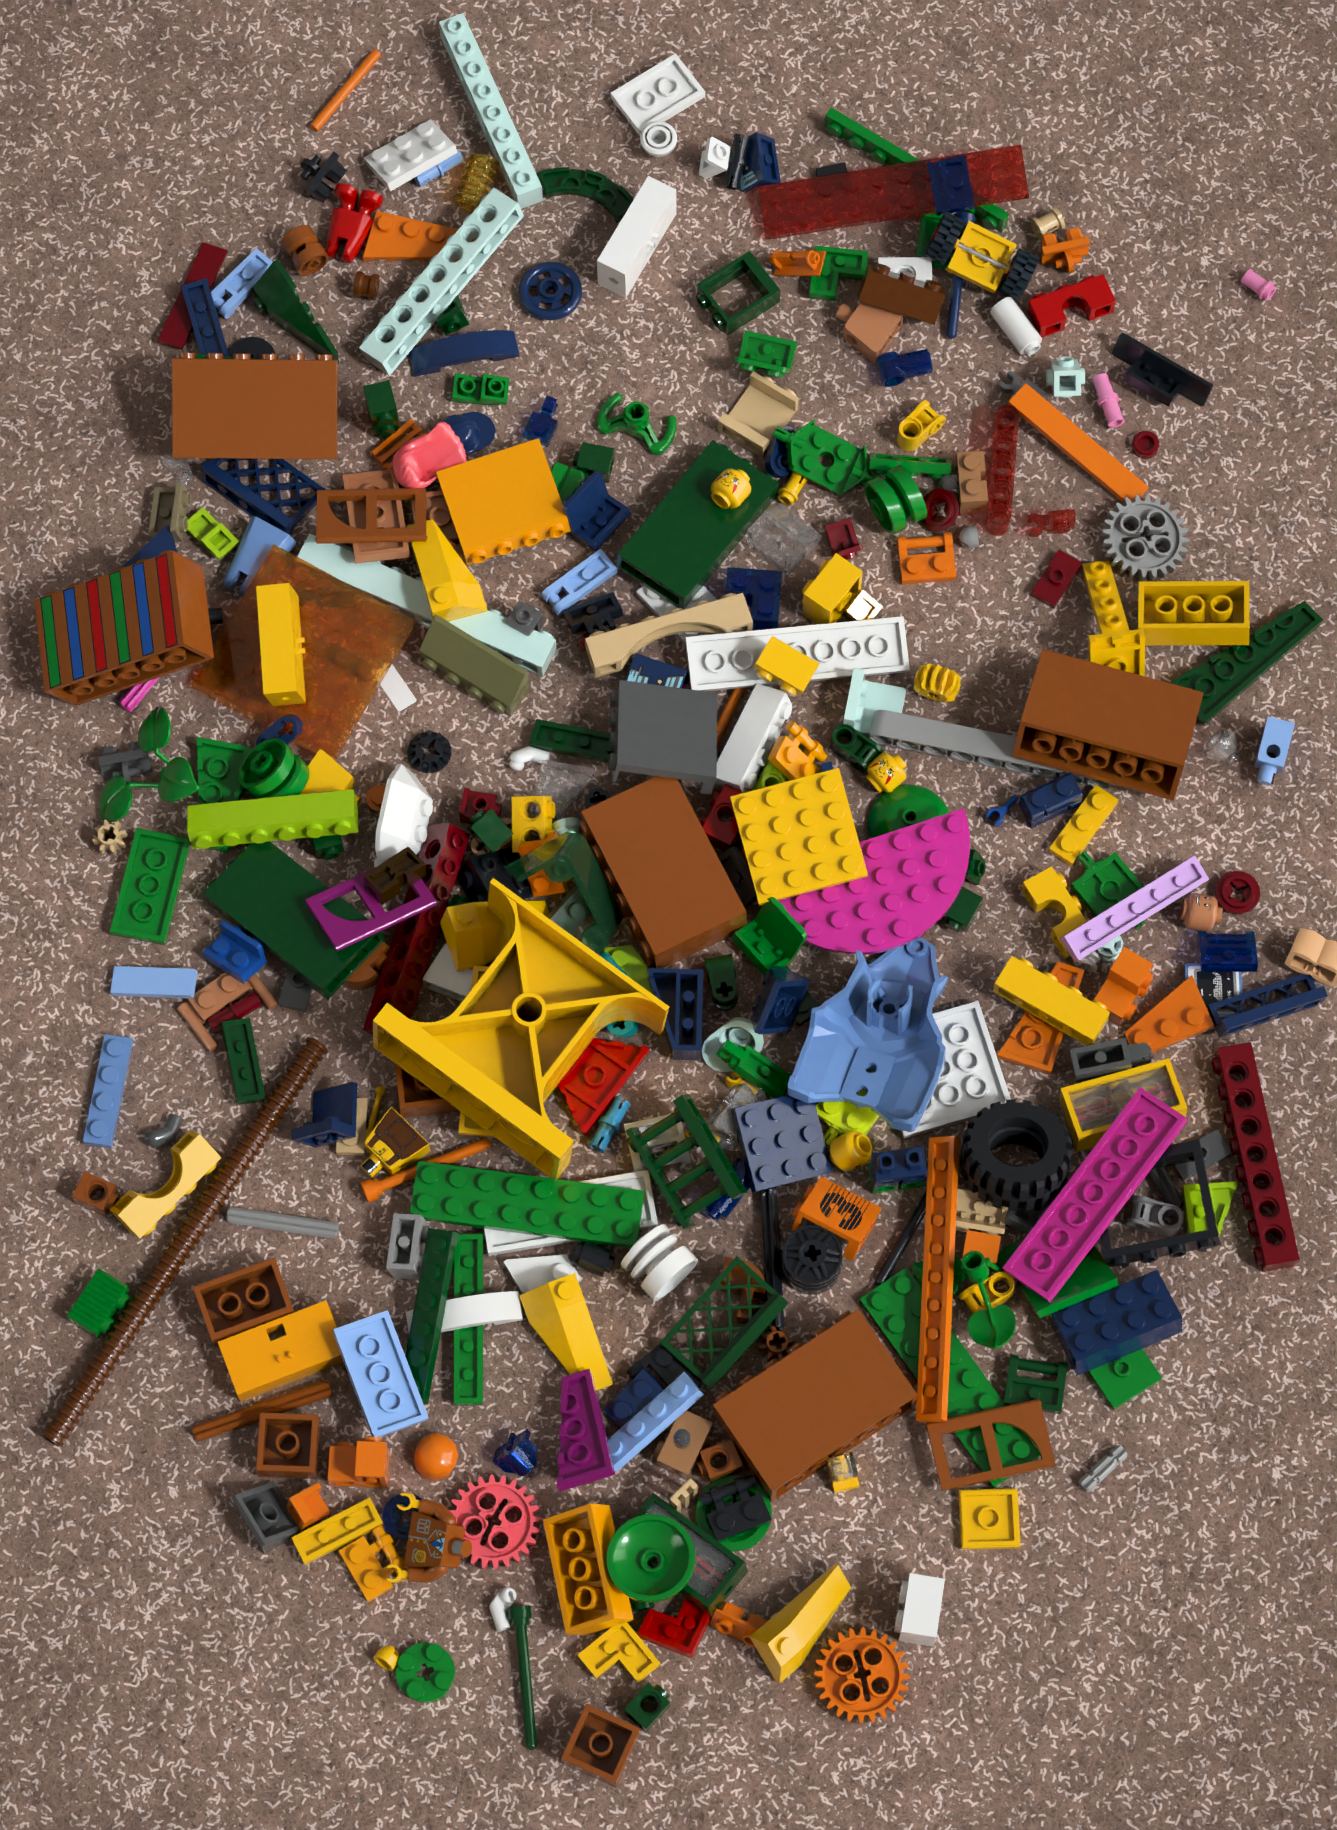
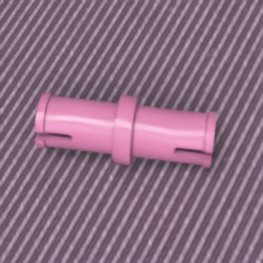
M1106 373L1098 374L1092 378V383L1099 398L1097 403L1104 411L1108 427H1119L1125 422L1118 405L1119 397L1117 393L1113 392L1109 376Z

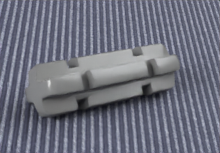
M1120 1445L1112 1448L1109 1451V1455L1106 1454L1090 1469L1089 1474L1086 1473L1079 1479L1078 1483L1081 1488L1086 1492L1093 1490L1097 1486V1482L1100 1483L1116 1468L1117 1463L1120 1464L1127 1458L1128 1454L1125 1449Z

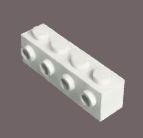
M756 684L717 761L715 780L717 789L722 790L724 785L727 784L746 793L755 787L757 775L761 767L767 763L769 751L778 736H780V729L784 721L790 717L792 712V703L786 692Z

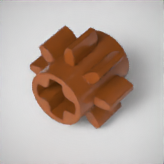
M772 1326L769 1335L761 1334V1339L766 1344L760 1345L759 1351L767 1352L766 1361H770L772 1358H778L780 1361L785 1354L789 1355L787 1353L790 1349L788 1346L794 1344L795 1339L786 1336L787 1328H784L781 1332L776 1331V1328ZM777 1339L778 1343L782 1344L780 1350H777L772 1345L773 1340Z

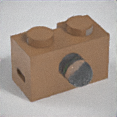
M984 451L957 452L955 462L956 475L943 476L939 481V486L941 489L948 491H957L961 515L986 513L988 492L987 481L984 480L986 472Z
M686 1410L666 1428L670 1433L666 1441L660 1440L654 1456L658 1457L656 1460L657 1466L688 1480L698 1461L699 1451L703 1450L713 1429V1422Z

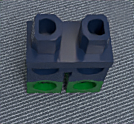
M923 1146L872 1153L871 1164H868L872 1194L897 1191L899 1182L901 1190L926 1187L927 1167Z

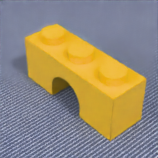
M1051 866L1024 881L1021 891L1035 913L1045 908H1054L1063 915L1064 921L1052 928L1050 937L1065 960L1070 957V954L1060 938L1090 919H1085L1080 911L1082 907L1076 896H1070L1066 889L1067 883L1060 872L1056 873Z

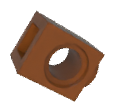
M84 1171L72 1198L75 1204L106 1217L109 1209L119 1200L120 1195H117L119 1191L115 1184ZM97 1190L105 1191L102 1199L98 1201L91 1199L93 1192Z
M732 1439L699 1451L700 1460L696 1462L702 1478L708 1477L710 1483L719 1478L732 1476L743 1471L742 1462ZM716 1456L723 1457L727 1464L721 1469H716L710 1464L712 1458Z

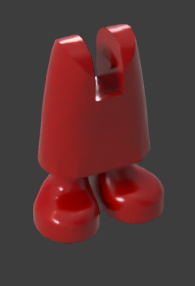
M338 183L334 189V194L340 201L341 208H334L332 211L325 252L329 258L334 259L341 241L347 242L344 249L343 262L352 263L372 226L373 220L369 216L382 206L384 199L380 194L372 190H362L359 197L356 188L345 183ZM359 199L358 212H355L353 210Z

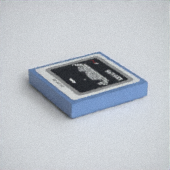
M1241 963L1184 964V981L1191 975L1193 976L1206 1007L1209 1004L1242 994ZM1225 1007L1217 1009L1220 1020L1235 1014V1012Z

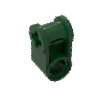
M848 724L838 725L832 732L830 741L832 751L862 774L867 775L868 765L884 752L879 744ZM840 736L848 737L850 743L841 744L837 741V738Z
M732 954L704 958L714 1005L722 1011L733 1009L738 1002ZM727 991L728 997L723 998L721 992Z

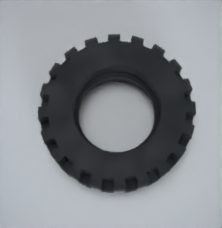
M1016 1099L1006 1100L1004 1104H1001L999 1101L991 1104L990 1109L987 1107L977 1112V1117H972L963 1136L960 1158L961 1173L963 1179L968 1181L967 1186L973 1193L978 1192V1198L985 1203L990 1201L993 1207L1001 1209V1206L1008 1207V1211H1017L1018 1208H1024V1211L1032 1210L1036 1204L1041 1207L1049 1203V1198L1054 1199L1060 1193L1061 1188L1065 1186L1072 1155V1141L1068 1136L1069 1131L1065 1124H1059L1060 1118L1053 1112L1049 1114L1047 1108L1040 1104L1037 1107L1031 1105V1101L1023 1100V1103L1016 1102ZM1004 1144H1020L1036 1152L1041 1160L1030 1166L1014 1167L999 1161L991 1151Z

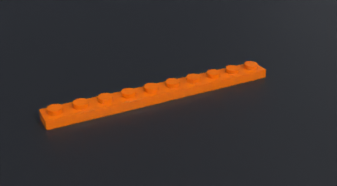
M956 1136L929 1138L917 1383L918 1396L916 1404V1421L921 1423L947 1421L960 1138Z

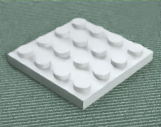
M979 1001L932 1014L942 1034V1043L946 1047L945 1063L934 1093L915 1131H901L904 1139L971 1120L972 1117H977V1112L985 1107L990 1109V1105L1000 1101L1001 1104H1004L1006 1100H1011Z

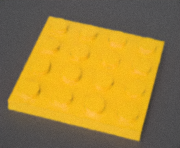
M839 768L730 797L759 906L769 902L767 898L775 897L779 901L868 877Z

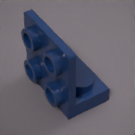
M349 1082L314 1092L312 1122H306L302 1127L292 1129L291 1140L317 1148L356 1137L357 1083Z

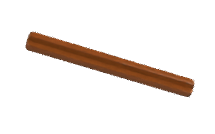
M323 1381L199 1423L192 1427V1431L196 1441H202L258 1422L260 1413H284L331 1397L332 1390L329 1382Z

